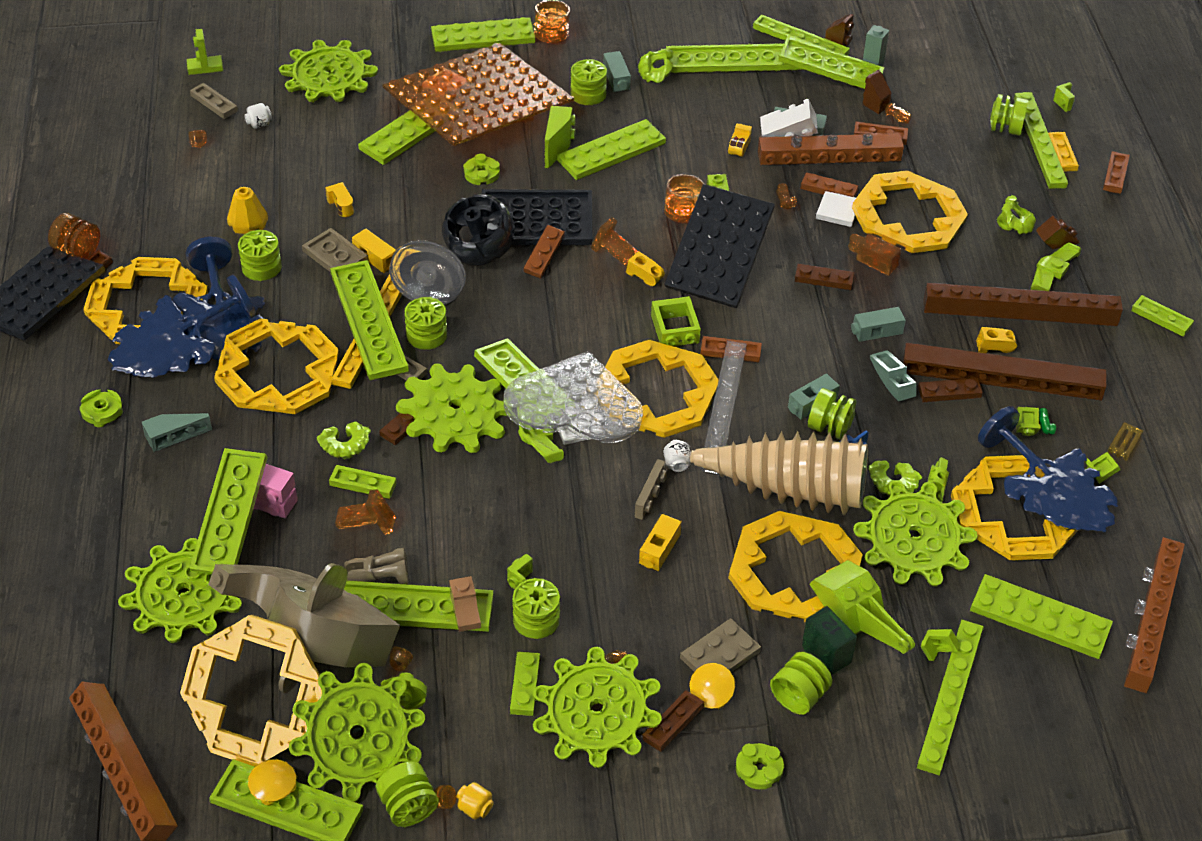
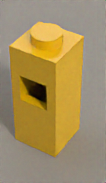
M367 229L352 237V244L368 255V262L382 273L389 270L391 259L397 253L396 249ZM397 255L395 256L392 262V267H394L395 263L397 262Z
M662 514L640 549L639 564L659 571L681 535L682 521Z

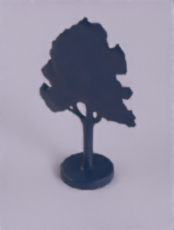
M209 236L192 242L187 247L185 253L187 263L193 269L208 271L211 282L210 292L199 297L180 292L172 301L183 312V315L195 316L224 301V296L227 299L231 297L221 288L218 269L225 267L231 261L233 254L231 245L225 239ZM212 296L216 297L217 302L215 305L208 304V300ZM248 296L255 311L258 308H263L265 303L262 296ZM237 303L203 322L200 326L201 337L215 343V350L211 357L219 361L221 352L224 349L226 335L258 319H263V317L256 315L249 319ZM192 325L186 328L184 332H187V335H191L195 326ZM262 341L248 348L257 352L262 346ZM248 348L241 351L246 357V352Z
M234 274L227 278L233 296L195 316L182 315L181 311L173 303L172 298L165 295L162 299L159 298L155 304L158 307L154 314L151 311L140 312L139 317L143 321L139 328L128 324L115 334L112 341H117L121 344L109 354L108 361L113 364L111 369L130 373L133 376L139 375L141 377L155 378L158 375H165L169 370L171 372H186L189 369L192 358H195V364H205L210 361L214 353L215 343L201 337L200 326L202 323L237 303L246 316L251 319L257 315L254 306ZM194 325L195 327L191 335H186L184 330Z
M1013 406L1001 409L985 423L978 435V442L983 447L991 448L1006 439L1027 459L1030 468L1024 475H1013L1005 478V494L1009 498L1019 500L1020 496L1023 495L1025 497L1023 507L1026 511L1036 512L1039 515L1043 514L1046 520L1052 521L1056 526H1063L1064 528L1076 529L1078 531L1084 529L1106 532V527L1115 524V516L1109 512L1107 505L1117 507V497L1106 485L1094 486L1093 477L1100 476V471L1093 468L1085 470L1084 461H1087L1086 454L1082 453L1081 449H1073L1070 453L1056 458L1055 461L1039 458L1012 433L1020 418V413ZM1038 466L1045 475L1037 477L1035 467Z

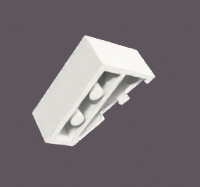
M809 98L804 100V104L798 106L793 104L789 106L788 110L783 112L777 110L760 117L762 137L812 136L818 133L816 113Z

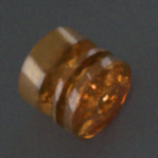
M557 0L539 2L535 7V37L546 43L565 41L568 38L569 6Z
M679 174L668 180L664 204V213L668 218L681 223L689 222L698 195L704 184L701 179L688 174Z
M67 212L60 214L54 220L48 235L51 248L59 252L64 251L73 257L79 256L84 259L93 255L100 240V230L96 224Z

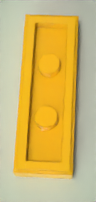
M1065 132L1048 133L1063 171H1078L1079 165Z

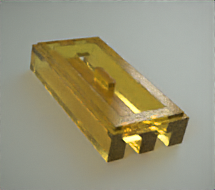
M1124 422L1111 443L1108 453L1112 454L1114 452L1116 457L1124 456L1123 460L1127 461L1143 430ZM1129 429L1120 447H1116L1125 430ZM1134 432L1137 433L1134 439L1132 440L1130 446L1128 447L1127 451H1124V448L1130 440L1132 434Z

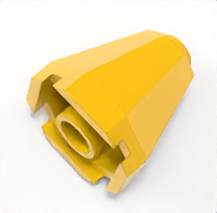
M248 187L236 189L227 217L228 225L232 226L235 233L246 234L258 228L259 230L264 229L268 220V214L255 193Z

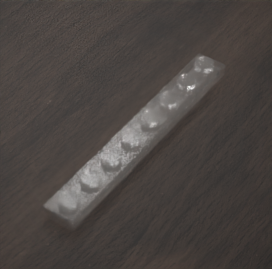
M727 340L704 448L727 445L747 343ZM700 467V471L711 472V473H717V472H714V471H711V470H706L705 468Z

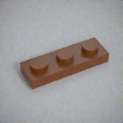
M864 122L855 123L854 135L900 133L903 145H906L908 128Z
M1112 151L1103 190L1121 194L1130 155Z
M806 172L801 183V189L823 195L825 191L855 198L858 185Z
M547 225L524 266L525 273L540 279L542 278L565 236V231Z
M703 336L701 354L702 356L759 362L762 343Z

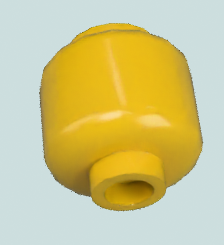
M471 783L468 786L463 785L456 796L459 799L458 809L472 819L486 817L494 804L492 793L478 783Z

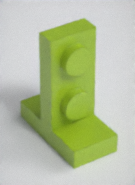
M196 29V37H193L194 47H198L199 51H196V58L187 59L188 74L223 71L221 55L207 57L203 29Z

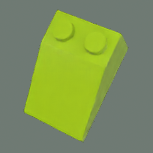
M551 106L545 136V168H549L557 160V155L565 152L570 147L571 139H575V129H572V126H575V115H572V107Z

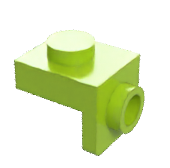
M1070 82L1057 86L1053 99L1065 112L1072 109L1075 98L1071 93L1072 84Z
M1018 407L1017 411L1020 413V418L1016 425V432L1022 433L1025 436L1037 434L1041 429L1039 424V408Z
M1108 452L1092 462L1088 458L1087 461H1084L1087 466L1085 470L1093 468L1100 471V476L1093 477L1099 484L1120 471L1118 464Z
M525 554L520 559H516L507 568V581L513 589H516L520 583L526 580L525 577L533 572V558Z
M952 629L928 630L921 644V648L929 661H934L938 652H958L961 646Z

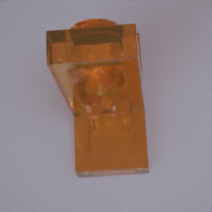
M611 217L600 226L591 249L597 252L604 247L627 267L628 260L638 251L614 231L618 221Z
M375 489L370 490L367 503L339 507L335 525L338 529L377 523L382 532L387 534L392 533L396 516L379 490Z

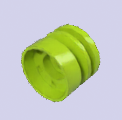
M591 59L581 60L573 64L571 67L572 99L582 105H595L602 102L606 98L607 68L605 65Z
M998 94L993 104L990 118L991 130L995 131L997 123L1001 124L999 132H1002L1005 125H1008L1009 134L1020 136L1028 99L1017 97L1013 105L1010 104V96L1007 95L1006 103H1002L1003 94Z
M255 230L244 234L239 239L238 249L242 272L247 278L256 281L269 280L280 272L282 264L279 243L273 233L266 230Z
M421 297L408 303L405 308L406 338L408 342L416 348L426 350L442 345L447 339L446 308L444 304L432 297Z
M822 388L811 408L808 428L821 433L828 425V433L830 432L831 436H833L836 432L835 437L842 440L852 425L855 416L856 399L850 398L847 401V397L842 395L838 402H836V392Z
M533 578L520 583L514 590L513 623L515 629L521 635L540 639L548 637L558 628L560 621V594L553 583L545 579Z
M797 652L785 664V667L771 679L770 687L775 698L785 708L796 714H806L832 686L833 680L827 667L819 659L806 652Z
M410 761L393 766L384 772L376 783V791L382 803L386 805V811L395 826L407 827L417 824L429 817L439 804L438 796L434 792L432 785L428 783V777L418 762Z

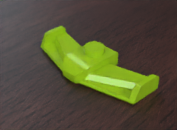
M1068 242L1050 256L1041 258L1036 266L1037 270L1031 290L1050 291L1053 278L1061 279L1070 265L1067 262L1076 256L1078 257L1081 248Z
M522 404L516 405L519 422L518 433L522 441L532 445L548 463L562 460L564 452L551 441L553 440V433L547 422L541 424Z

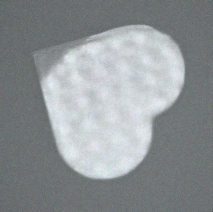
M589 351L516 378L507 386L504 392L503 406L507 416L525 429L531 430V427L543 429L544 433L568 429L576 436L588 441L589 438L601 440V443H614L633 436L639 430L643 418V408L639 400Z

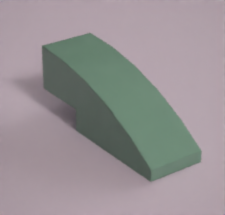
M888 350L870 355L873 366L882 382L898 401L916 397V382L907 375V368Z

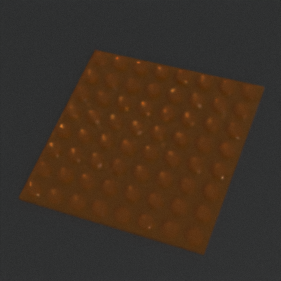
M495 43L487 48L478 49L473 53L464 54L459 58L450 59L445 63L436 64L428 69H422L414 74H408L400 79L391 80L383 84V88L453 146L551 109V106H561L574 101L573 96L500 43Z

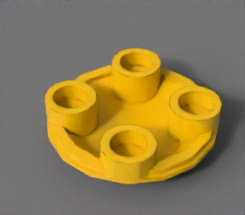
M704 664L697 668L691 677L689 684L690 693L703 700L704 707L720 709L732 698L735 690V679L730 670L721 664Z
M267 760L258 764L248 777V787L251 794L265 805H271L295 791L297 786L293 767L281 760Z

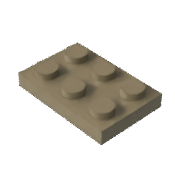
M332 228L302 245V251L329 272L330 268L368 260L366 253Z
M730 618L681 652L680 659L694 672L704 664L717 663L723 665L732 673L760 653L761 646Z

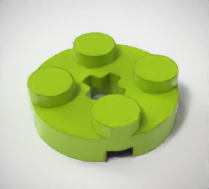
M477 154L464 164L465 178L472 184L480 185V182H486L487 185L499 178V162L493 158L486 157L485 154Z
M100 389L86 394L81 400L80 412L82 418L86 422L94 424L95 427H103L105 424L121 416L123 413L122 402L116 392L112 390L101 392Z
M401 673L399 677L406 682V690L400 697V705L404 706L405 710L421 707L425 703L427 686L420 680L413 678L412 674ZM393 678L383 680L381 686H385Z
M760 743L743 746L742 751L737 756L736 773L739 778L741 777L745 781L747 786L754 789H768L782 777L784 762L778 748ZM762 763L765 766L762 767V770H758L754 764Z

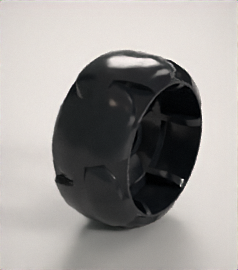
M474 194L472 197L458 200L448 209L445 214V221L442 223V236L449 252L455 258L469 265H485L496 258H501L509 250L514 239L515 225L508 207L497 198L487 194ZM463 226H467L473 236L469 242H463L459 238V231ZM487 230H496L491 236L481 240V236Z

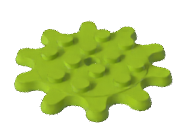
M316 40L313 42V49L308 52L299 49L292 50L290 56L296 62L280 66L279 71L283 76L293 77V79L285 83L287 91L305 90L307 91L305 97L309 102H315L320 96H332L336 102H342L345 98V93H348L349 90H355L360 93L365 92L368 88V83L362 79L376 76L378 67L364 64L370 60L371 51L361 50L353 52L350 50L351 42L348 40H342L334 47L327 46L323 40Z
M434 364L430 368L431 378L429 380L409 377L405 382V388L411 391L414 397L401 399L396 404L397 412L410 414L415 419L414 422L408 425L406 433L410 437H418L422 434L431 435L434 438L433 449L437 452H445L451 443L459 442L464 445L466 451L476 453L480 450V443L478 441L480 436L488 435L495 439L504 437L505 430L503 426L495 420L499 416L511 415L513 408L509 402L499 401L494 398V395L501 391V383L497 379L485 382L478 381L474 378L476 371L470 364L464 365L459 373H448L441 364ZM453 403V405H457V406H459L460 408L454 409L453 407H450V406H451V404Z
M898 480L889 483L890 498L887 500H879L870 495L863 499V506L871 513L872 519L869 522L856 523L853 531L857 537L869 539L874 545L865 554L867 564L875 566L879 563H888L893 566V579L896 584L903 585L908 582L911 574L918 573L927 579L929 585L936 587L943 581L941 573L943 566H951L960 571L968 567L969 560L960 552L959 545L974 542L977 539V532L973 528L962 527L957 522V517L965 510V505L962 501L939 502L936 498L937 486L932 482H925L919 492L910 493L905 489L904 484ZM911 530H916L920 533L921 536L911 537V534L909 532Z
M187 539L182 550L177 553H170L161 545L154 546L150 550V556L153 559L150 566L146 568L133 566L125 571L126 579L135 583L136 589L131 593L122 595L118 600V604L124 610H141V615L133 624L134 629L138 633L144 634L154 627H164L165 638L170 643L179 642L182 633L192 627L199 628L205 635H213L217 629V623L214 620L215 615L220 612L237 613L240 610L242 603L238 597L222 595L208 585L212 574L192 572L190 570L198 539ZM183 588L189 589V591L179 595V590Z
M592 647L588 651L586 663L581 666H574L569 660L564 658L558 659L554 664V670L559 675L558 683L553 686L539 685L534 689V698L539 702L547 704L548 712L534 721L533 729L541 735L547 733L559 735L560 740L554 749L557 758L566 760L575 751L584 750L589 754L590 764L595 768H602L607 761V753L611 749L621 748L630 756H635L640 752L641 743L636 738V731L642 727H658L662 717L659 712L651 710L646 706V700L659 692L660 683L653 678L641 681L634 677V670L638 666V658L635 655H625L620 662L610 664L605 660L602 648ZM599 703L604 706L601 712L591 711V707L594 704Z
M360 663L355 667L354 677L348 683L339 682L331 672L325 671L321 673L318 677V684L322 690L320 700L314 703L299 700L293 705L294 715L305 721L307 730L303 736L291 740L289 751L295 756L309 755L314 759V769L308 775V783L313 788H320L328 780L337 779L342 783L343 798L355 802L360 797L361 787L364 783L368 781L377 783L383 773L398 762H419L421 759L420 749L409 743L407 735L412 728L421 726L424 723V712L420 709L405 710L401 707L400 697L406 690L404 679L395 677L385 686H378L372 680V668L367 663ZM360 725L363 727L364 734L361 738L355 739L351 737L350 730L353 726Z

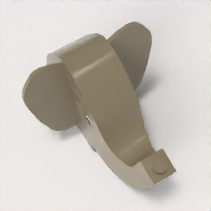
M334 563L328 564L317 579L302 572L279 567L215 564L208 584L222 595L239 596L255 602L265 611L267 620L295 628L313 663L318 662L340 667H356L360 663H367L371 667L385 666L400 624L359 596L345 591L348 572L343 566ZM281 676L279 690L283 693H288L299 681Z

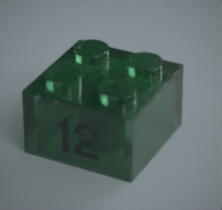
M826 606L806 618L802 646L806 653L819 659L827 667L830 674L833 675L852 663L857 636Z

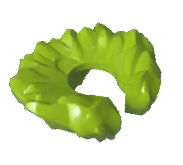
M661 48L659 51H650L648 54L643 55L638 65L640 76L647 80V82H662L669 76L672 70L673 63L670 59L673 57V51L668 48ZM664 60L665 65L662 67H653L656 61Z
M1008 196L1002 208L1003 219H1005L1008 227L1017 230L1018 234L1031 233L1036 222L1033 213L1020 207L1016 201V196ZM1011 210L1016 211L1020 219L1015 217Z
M358 422L349 423L346 425L345 430L347 436L352 435V438L347 442H339L336 440L339 438V431L336 427L332 426L324 429L317 436V441L323 450L334 458L350 459L355 454H360L369 442L371 430Z
M885 460L875 461L872 465L868 466L872 482L877 486L879 492L890 497L888 487L889 483L894 480L886 475L889 463ZM898 463L895 466L894 475L901 474L902 478L898 481L904 484L908 492L913 493L915 489H918L919 480L922 479V476L919 472L913 470L909 463Z

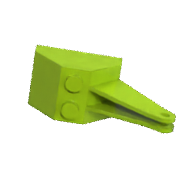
M847 560L810 583V586L829 615L838 623L837 627H842L839 630L846 640L863 631L904 654L915 647L912 637L884 610L881 589L870 573L864 568Z

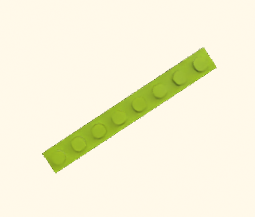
M1032 92L1015 93L1014 100L1017 97L1028 99L1023 123L1048 188H1067L1068 181Z
M961 620L956 636L961 646L958 652L951 653L917 769L940 776L982 633V625Z

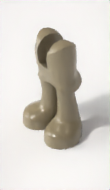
M398 548L377 557L354 558L344 563V567L348 572L347 581L375 582L379 578L395 577L399 584L409 585L405 548Z

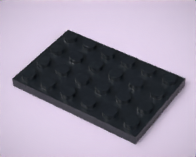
M703 184L664 284L665 287L737 308L775 205Z
M482 189V194L491 195L508 207L515 225L512 245H537L547 225L565 231V236L560 245H592V190ZM487 230L486 233L483 236H481V240L488 238L496 230Z
M47 246L0 286V331L22 340L28 339L105 272L104 266Z

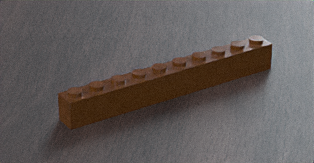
M927 283L924 294V313L1118 326L1123 311L1121 296L939 283Z
M906 343L903 355V364L907 368V374L948 380L978 378L979 384L1101 401L1106 390V370L913 343Z

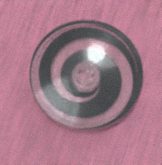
M419 240L403 244L393 254L389 266V273L393 284L400 293L412 301L421 297H432L446 305L460 295L465 285L466 274L461 261L449 249L434 242Z

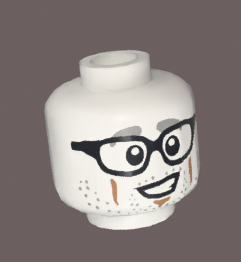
M262 103L249 106L247 114H244L247 125L251 124L255 129L269 125L272 119L269 107Z
M673 440L665 446L663 452L666 466L669 469L681 472L690 466L691 451L686 442Z

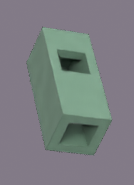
M872 26L866 35L863 61L882 67L885 60L889 30L881 26Z
M621 52L604 53L603 64L607 68V77L613 92L630 90L631 75Z
M899 307L855 314L851 330L853 334H856L859 342L903 334L906 320Z
M826 373L789 395L788 408L792 414H795L802 420L810 415L815 398L822 388L836 392L837 400L840 385Z

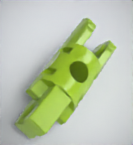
M942 457L935 466H931L928 482H932L937 486L936 498L941 503L949 476L947 471L948 460Z

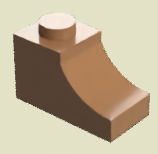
M472 577L449 580L450 597L459 632L481 628Z

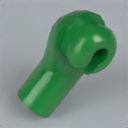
M1046 408L1039 409V422L1043 433L1047 435L1048 433L1055 434L1056 424L1050 423L1048 410Z

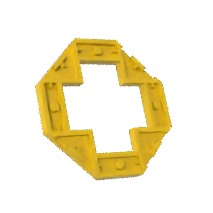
M909 171L873 175L852 204V210L864 233L871 236L872 234L881 236V240L894 246L896 244L904 246L905 250L911 253L947 249L950 241L956 236L968 216L954 190ZM913 188L919 200L936 198L946 217L934 218L933 225L936 232L907 235L901 223L883 225L873 205L886 204L887 198L883 191Z
M137 257L131 261L132 264L126 267L120 266L109 272L108 277L102 280L98 278L91 283L84 306V313L100 330L113 340L115 334L126 325H121L124 317L123 311L106 310L112 288L132 289L135 276L171 277L169 283L171 291H187L186 294L194 295L195 297L208 294V287L203 282L200 283L190 270L181 266V262L176 258Z
M258 319L226 335L224 349L221 352L218 370L214 377L215 383L237 407L297 414L329 397L332 385L331 379L335 372L339 349L316 325L307 324L306 327L296 326V323L280 321L279 323L268 322V319ZM270 336L282 347L300 339L319 360L305 366L306 373L313 381L293 392L282 396L271 384L254 393L236 373V371L249 365V359L241 351Z
M647 340L613 351L593 389V395L610 422L629 424V428L643 432L649 430L656 432V436L665 438L701 426L705 413L713 401V396L719 388L720 381L702 354ZM658 358L665 371L684 366L698 387L683 393V399L689 408L655 418L648 405L628 410L615 387L630 383V376L625 368Z
M1023 455L984 457L975 469H972L959 486L957 485L951 493L952 501L960 500L965 505V510L957 517V522L962 527L973 528L977 532L978 541L1008 560L1053 559L1078 530L1056 526L1052 521L1044 520L1043 527L1046 534L1044 537L1007 538L1002 521L981 522L975 494H992L994 488L991 478L1024 475L1030 468V465ZM1038 466L1035 467L1036 476L1043 477L1045 475Z
M778 511L743 526L730 568L729 579L750 608L761 611V609L773 611L774 615L790 619L792 616L802 618L804 622L811 624L829 617V613L817 596L801 602L790 587L770 595L751 568L766 561V556L759 548V544L791 531L801 545L820 538L840 564L849 560L860 566L863 554L839 524Z
M249 615L192 648L180 694L184 701H187L192 711L191 715L199 731L203 732L211 753L255 767L288 749L292 739L301 737L306 733L307 724L304 720L296 717L294 713L292 714L289 726L268 720L261 742L221 729L227 706L205 699L217 655L233 661H239L245 640L286 652L280 676L301 682L296 702L299 700H305L310 703L317 702L322 696V690L318 684L319 673L296 629Z

